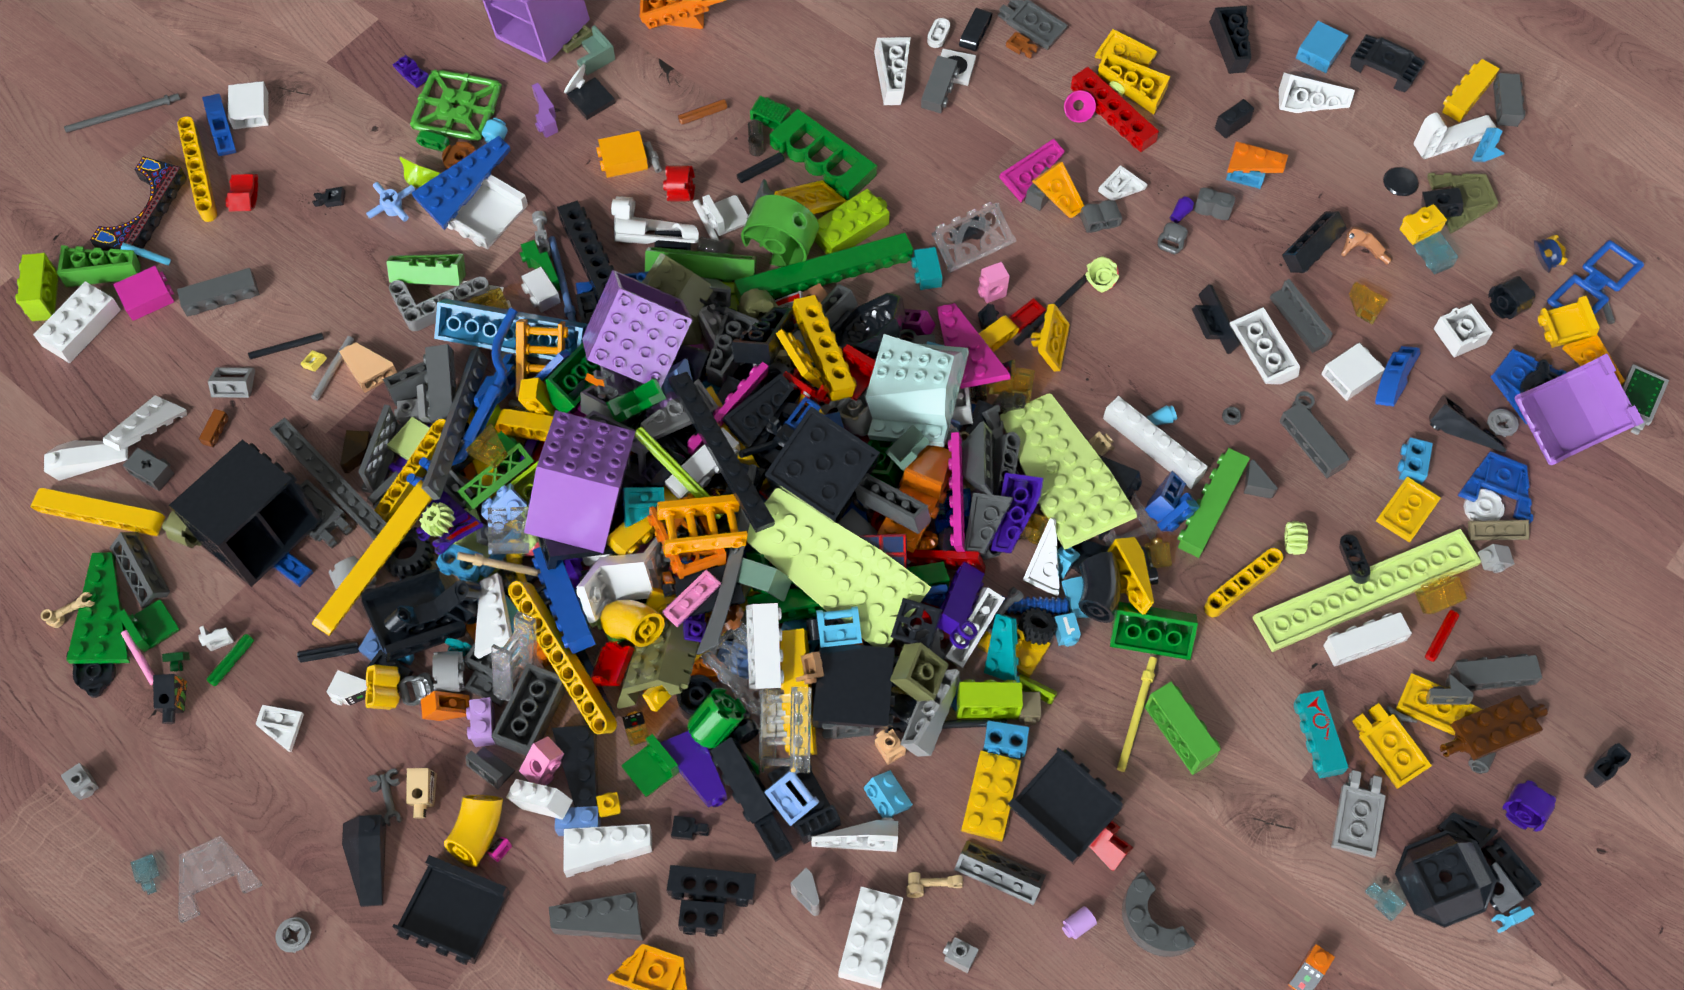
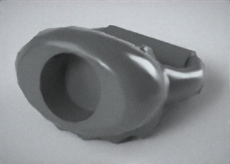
M1167 223L1158 238L1157 245L1159 249L1174 255L1178 254L1184 247L1188 230L1180 224ZM1162 240H1169L1171 242H1174L1175 244H1178L1179 246L1178 248H1176L1174 246L1163 243Z
M430 673L407 676L398 685L402 701L408 706L421 704V699L434 691ZM406 682L412 683L416 696L414 701H411Z

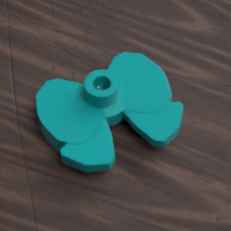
M447 638L445 644L449 646L448 651L463 652V657L472 648L470 644L457 639Z

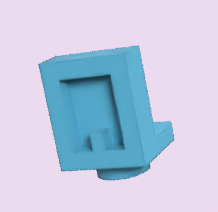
M1063 546L1058 549L1059 577L1062 580L1067 576L1073 563L1080 556L1072 547L1064 550Z

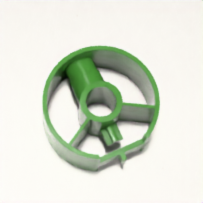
M765 195L756 200L741 232V239L745 247L749 245L751 239H754L760 244L759 247L763 246L766 250L773 253L769 264L784 267L806 261L819 231V223L813 213L799 202L784 196Z

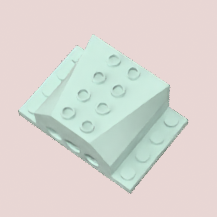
M884 334L865 396L872 416L868 433L869 439L895 442L914 425L930 441L928 445L944 447L969 354L968 348L916 344Z

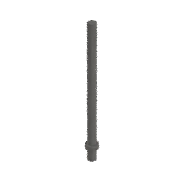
M179 93L170 96L164 95L163 98L66 125L64 129L66 133L161 105H171L172 102L181 100Z

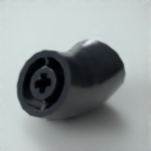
M1103 552L1089 557L1079 566L1083 580V589L1078 605L1080 610L1091 619L1110 623L1114 620L1119 607L1121 580L1115 554Z

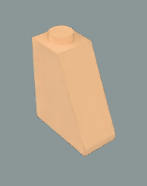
M356 342L339 351L364 393L384 383V378L397 373L392 362Z

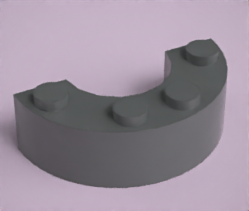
M1142 871L1130 884L1122 903L1123 923L1129 936L1139 947L1157 956L1175 957L1191 951L1196 944L1183 926L1176 929H1166L1157 925L1151 919L1148 912V900L1156 888Z

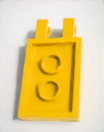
M1411 673L1395 710L1454 736L1455 731L1451 727L1454 721L1483 710L1471 703L1469 705L1427 704L1426 695L1429 689L1443 686Z
M1379 703L1368 710L1376 721L1375 723L1371 724L1363 713L1352 721L1357 730L1361 731L1359 732V738L1397 789L1432 766L1395 715L1389 716Z

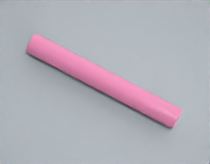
M123 631L121 635L150 685H153V675L155 674L128 631Z

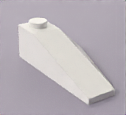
M1284 73L1279 87V109L1302 113L1324 109L1350 107L1355 90Z
M70 441L58 445L44 454V472L59 481L128 460V447L119 451L104 444L103 441Z
M882 818L881 820L812 836V847L896 852L898 821H894L892 818Z

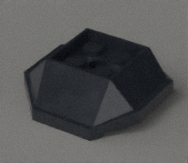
M1446 830L1405 846L1395 871V876L1413 914L1442 928H1447L1485 913L1497 882L1477 841ZM1447 872L1451 875L1452 880L1450 882H1442L1439 879V874Z

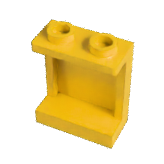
M1587 296L1579 297L1577 303L1547 311L1546 308H1542L1538 316V323L1540 326H1543L1545 340L1547 343H1550L1551 348L1596 336L1600 329Z

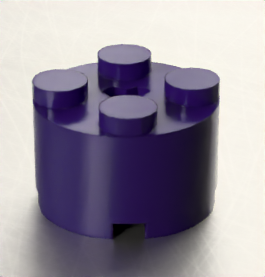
M1527 780L1525 783L1517 784L1513 788L1503 805V810H1506V817L1516 826L1525 830L1527 827L1534 828L1533 831L1537 832L1544 828L1554 811L1556 798L1539 788L1535 782Z

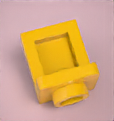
M608 792L596 797L601 818L621 813V803L617 792Z

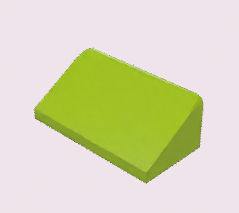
M1023 674L1019 675L1022 691L1040 692V700L1052 705L1057 691Z

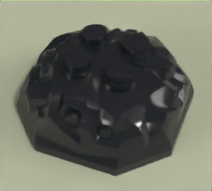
M886 293L856 307L851 312L852 317L837 331L835 336L838 347H841L842 353L844 347L848 344L868 357L876 358L884 334L895 338L900 337V330H902V326L906 322L903 299L898 295Z

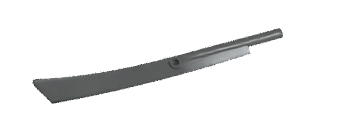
M750 464L748 476L754 484L757 466ZM740 506L737 517L739 532L747 531L748 534L750 522ZM745 546L729 548L721 586L709 623L697 649V655L717 646L719 643Z

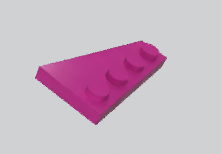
M1052 139L1000 173L999 178L1022 203L1026 198L1028 188L1033 184L1032 180L1038 177L1046 166L1051 168L1055 165L1065 151L1055 139Z

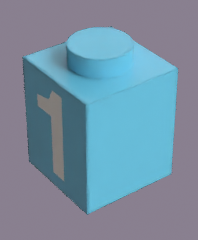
M1075 613L1055 616V622L1057 623L1055 635L1058 645H1065L1067 647L1075 645L1081 636Z

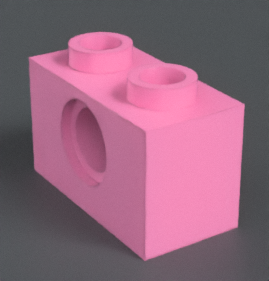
M1002 262L981 269L978 287L980 297L984 298L986 303H989L1007 295L1009 274Z
M545 737L533 743L519 772L529 782L547 785L553 780L555 770L561 765L560 761L564 753L549 737Z

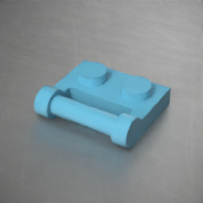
M858 606L845 610L816 611L820 648L862 643ZM848 617L853 619V623L824 625V620Z

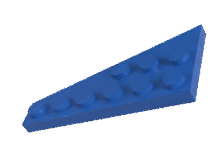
M497 136L413 191V197L445 231L450 220L458 215L460 208L466 205L482 186L481 183L484 179H488L491 175L493 168L499 165L511 151L510 146L500 136Z

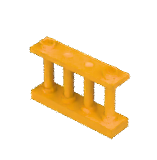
M519 319L516 322V397H519L521 380L527 379V374L530 372H540L546 366L530 364L528 362V355L530 353L557 355L565 349V338H568V327H565V321H561L558 324V328L530 327L528 319ZM530 334L558 336V347L530 346L528 344V336Z
M734 494L657 502L658 520H666L669 539L664 540V555L746 546L748 534L747 531L739 532L735 512H739L740 505ZM726 513L731 533L718 534L714 514ZM705 515L710 535L698 536L694 516ZM686 518L690 537L677 538L674 519Z

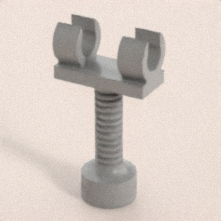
M536 211L532 214L533 224L537 226V231H535L536 244L540 254L548 252L550 257V245L544 228L547 216L543 211Z

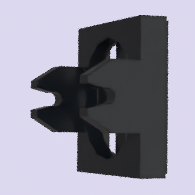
M903 598L891 638L903 641L906 644L921 642L931 650L943 610ZM917 609L916 615L910 618L904 616L909 610ZM924 611L931 616L932 624L924 622L922 618ZM914 618H920L922 621V625L918 629L911 627V621ZM902 623L908 624V627L911 629L909 637L903 632ZM922 629L930 631L925 637L915 639L918 631Z

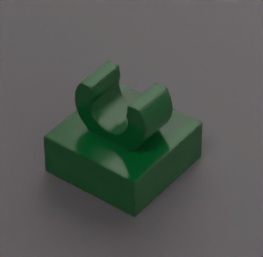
M189 652L162 654V662H170L171 672L183 671L182 661L190 660Z

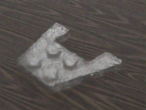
M221 836L179 855L178 919L181 923L201 915L194 894L236 875L241 891L244 894L263 885Z

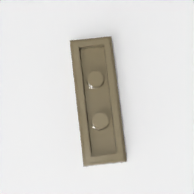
M1529 520L1468 521V540H1529Z

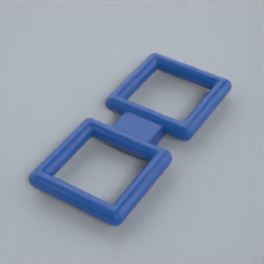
M1608 240L1583 264V269L1590 273V275L1585 280L1576 274L1572 275L1548 298L1547 303L1553 308L1563 307L1564 305L1557 300L1576 283L1599 299L1592 307L1595 315L1609 301V297L1601 291L1606 286L1614 291H1620L1644 267V262L1615 242ZM1609 249L1634 265L1617 283L1593 267Z

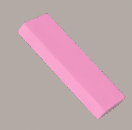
M706 569L663 610V614L678 627L721 586V582Z

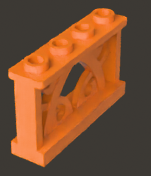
M688 493L687 497L684 498L692 499L695 497L691 493ZM652 506L649 507L648 523L650 527L654 526L656 539L658 542H662L664 553V540L669 539L666 532L667 525L658 520L657 507ZM705 515L696 516L705 534L710 535L707 517ZM676 518L674 520L676 532L681 525L688 529L684 518ZM724 548L665 555L666 558L669 557L671 569L674 574L677 573L679 579L716 565L718 567L726 565V551ZM691 555H695L694 562L684 564L680 560L681 557H687L688 562L691 559ZM700 556H709V557L700 559Z

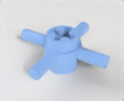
M375 182L373 187L380 194V204L366 213L369 219L385 211L388 216L398 215L404 222L407 221L409 217L402 210V199L415 191L413 185L397 193L392 189L385 190L379 182Z

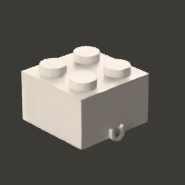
M1472 304L1460 309L1454 308L1451 313L1441 316L1434 327V330L1453 357L1485 345L1493 333Z

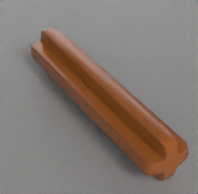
M725 99L680 114L678 115L679 123L683 125L727 109V102Z

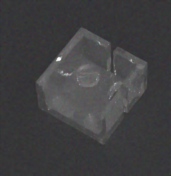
M506 507L488 508V554H529V534L524 533L528 507H510V520H506Z

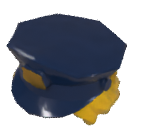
M1552 235L1546 240H1534V249L1538 260L1548 273H1550L1552 267L1565 265L1568 261L1565 255L1566 248L1557 240L1559 238L1558 235Z

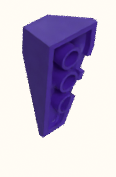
M1005 473L1001 496L1012 497L1013 501L993 537L991 551L1012 553L1041 498L1044 478Z

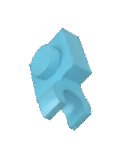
M1519 906L1509 911V917L1498 914L1491 921L1499 920L1502 922L1503 926L1497 930L1498 933H1502L1509 927L1527 920L1534 915V912L1530 906L1525 909Z

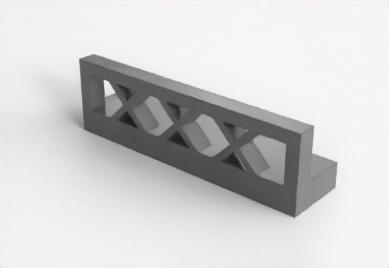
M1290 279L1286 280L1281 290L1271 294L1270 300L1310 351L1314 353L1328 345L1333 333Z
M120 532L110 546V549L141 608H146L154 598L167 597L170 590L139 533ZM120 545L122 546V554L118 549ZM144 589L147 593L146 598L144 597Z
M966 841L954 869L1032 905L1036 901L1046 876L970 841ZM969 849V850H971V851H973V852H975V853H977V854H973V853H971V852H969V851H967V850ZM1029 877H1032V878H1034V879H1036V880H1039V882L1034 881V880L1030 879Z

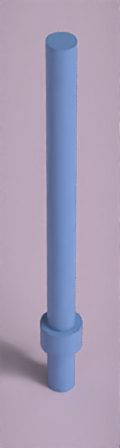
M554 236L548 238L565 305L564 313L569 321L576 322V311L571 302L556 239Z

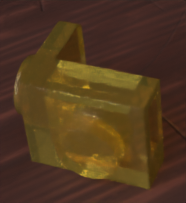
M1162 538L1150 539V543H1145V547L1149 548L1153 567L1172 566L1169 542L1162 541Z

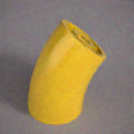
M630 599L616 600L607 604L601 611L600 616L601 627L607 635L615 639H627L638 647L648 646L656 641L665 625L664 618L656 610L646 604Z
M492 795L462 796L459 815L453 829L444 841L447 851L459 862L469 867H476L483 858L498 827L503 798Z

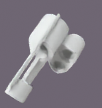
M616 196V199L612 201L611 211L612 215H615L614 241L639 244H649L658 240L687 243L699 242V232L694 225L633 217L635 211L633 197ZM648 230L681 231L682 237L650 235L645 233Z

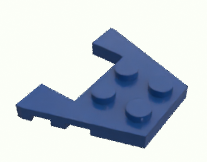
M1512 349L1490 377L1523 422L1527 424L1514 398L1520 394L1522 379L1535 371L1538 361H1535V358ZM1549 364V369L1551 372L1559 376L1567 373L1565 370L1562 369H1554L1552 368V365Z
M1490 451L1460 490L1458 496L1475 502L1478 499L1480 487H1484L1517 500L1513 518L1529 520L1530 524L1533 521V514H1531L1530 506H1532V502L1528 494L1530 486L1527 465Z

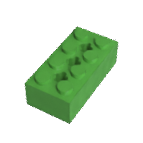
M1169 682L1151 693L1144 708L1191 774L1194 775L1212 764L1220 752V745L1207 732L1205 723L1197 718L1192 705L1184 700L1179 687Z

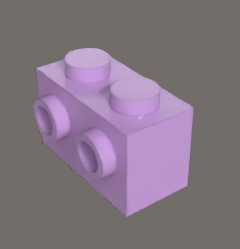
M491 698L469 700V707L466 708L467 719L470 720V727H467L468 739L472 740L475 747L496 745L491 737L495 730V711Z

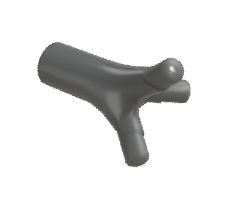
M1389 705L1385 709L1389 716L1394 714L1402 726L1403 721L1417 723V719L1406 716Z

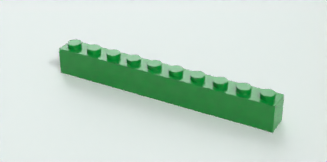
M906 233L898 234L734 280V292L739 303L741 296L745 292L757 288L768 291L773 299L785 297L798 291L804 292L819 283L821 286L850 277L855 278L864 273H872L878 269L889 268L899 263H907L912 258L913 247Z
M944 562L908 568L911 573L931 587L946 584L947 589L949 588L950 579ZM799 587L789 589L784 602L766 593L747 597V605L778 603V608H781V620H778V623L816 617L817 610L827 612Z

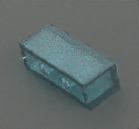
M1440 232L1413 245L1417 254L1423 258L1426 266L1431 269L1434 275L1453 267L1458 258Z

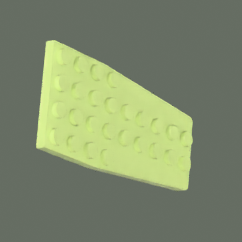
M1052 394L1043 395L1000 415V420L1003 421L1006 434L1015 432L1020 438L1018 461L1026 476L1044 478L1038 505L1048 522L1051 517L1056 519L1057 538L1064 550L1137 518L1136 511L1111 471Z
M780 488L775 489L765 502L767 509L775 520V525L756 533L750 524L747 542L760 554H763L781 572L789 576L788 578L826 611L845 610L858 606L861 638L872 646L888 647L893 641L891 634L902 599L906 598L920 603L931 586L880 549L839 524L832 523ZM915 609L909 610L904 616L909 618ZM852 617L840 618L845 624L853 623Z

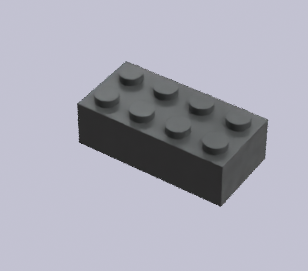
M527 663L491 736L496 745L527 756L533 743L543 739L567 690L558 674Z

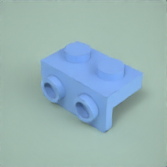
M511 483L507 486L503 485L496 492L497 495L492 499H486L482 504L481 515L497 531L527 506V502L514 490V486Z

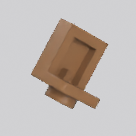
M812 652L801 656L804 675L796 677V682L804 681V685L816 683V678L824 676L820 652Z

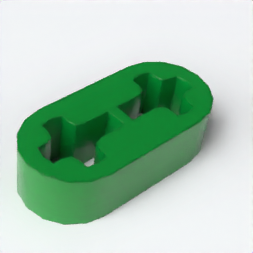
M422 130L416 137V142L419 145L441 152L450 145L447 137Z

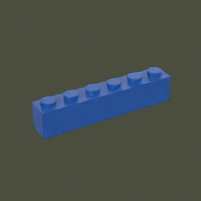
M541 548L534 549L535 558L532 561L536 570L540 569L541 573L538 574L541 584L546 585V589L543 591L547 600L552 601L549 607L553 616L557 615L558 617L555 623L559 632L563 631L564 633L561 639L565 648L569 647L572 653L575 654L595 645L596 642L586 616L583 613L575 588L566 571L564 560L557 561L556 569L548 570Z

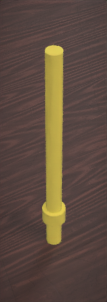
M1149 657L1147 668L1143 671L1141 677L1142 685L1117 770L1125 772L1150 683L1154 681V670L1157 659L1154 657Z

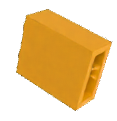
M640 131L598 139L599 147H596L598 158L602 157V161L599 162L601 170L606 172L607 178L648 169Z

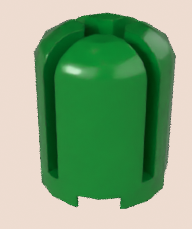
M715 688L688 720L687 728L691 737L703 747L715 748L723 743L742 721L746 712L740 699L734 700L725 693L726 689Z

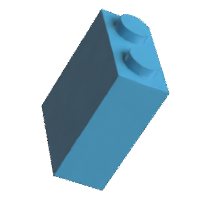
M1317 21L1299 47L1295 59L1327 73L1344 48L1348 35Z

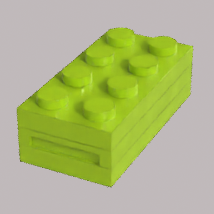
M868 188L817 220L819 231L814 241L826 254L856 246L889 225L890 212L887 210L886 201L881 197H875Z

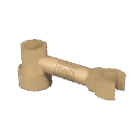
M85 592L76 601L57 610L45 609L41 613V619L46 621L49 626L59 628L64 624L65 614L78 608L91 607L95 604L91 600L86 602V599L91 597L92 594Z
M911 872L908 874V886H906L907 897L919 898L924 896L923 887L948 886L950 888H962L963 876L921 878L920 873Z

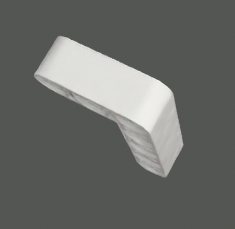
M1433 113L1424 120L1414 141V146L1421 157L1427 159L1479 142L1487 128L1497 127L1489 115H1485L1447 128L1440 115Z

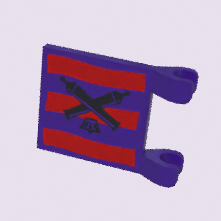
M467 512L468 519L454 525V527H450L448 533L444 532L443 536L440 537L441 539L433 541V546L437 548L435 552L439 555L443 554L451 544L482 528L483 523ZM421 526L416 529L418 534H422L418 536L421 541H426L430 537Z

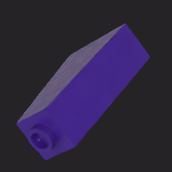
M689 731L660 742L678 764L679 773L708 808L724 804V801L727 800V794L708 748L698 744L691 737Z

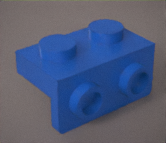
M1185 493L1179 498L1175 509L1164 517L1157 526L1161 531L1173 532L1183 521L1190 518L1200 506L1190 493Z

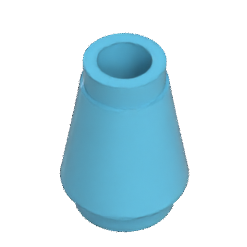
M1166 405L1147 416V419L1157 426L1173 423L1177 419V415L1172 405Z

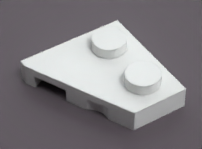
M1120 165L1099 187L1098 192L1109 200L1114 201L1145 190L1147 183Z
M262 705L256 725L287 751L292 752L304 714L299 711Z

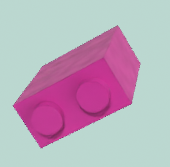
M156 266L113 284L132 321L174 303L171 296L174 292L169 284H165L168 280L164 272H159Z

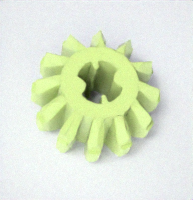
M433 502L432 506H427L426 512L422 513L423 517L419 520L422 524L421 528L430 536L442 537L444 532L448 533V529L454 527L452 525V522L455 520L454 512L444 503Z
M1293 521L1286 524L1284 546L1288 554H1305L1308 544V530L1304 522Z

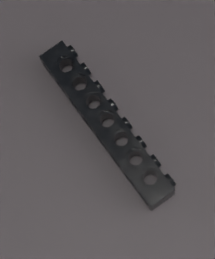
M578 200L558 206V214L563 228L599 301L614 267L609 265L610 261L607 253L603 254V245L601 241H597L598 236L595 229H591L592 223L590 218H586L587 214L584 206L581 207Z

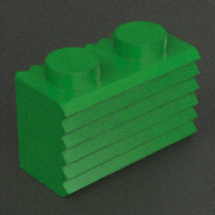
M762 96L758 97L750 110V120L774 130L791 115L790 108L787 105L774 102L772 99Z

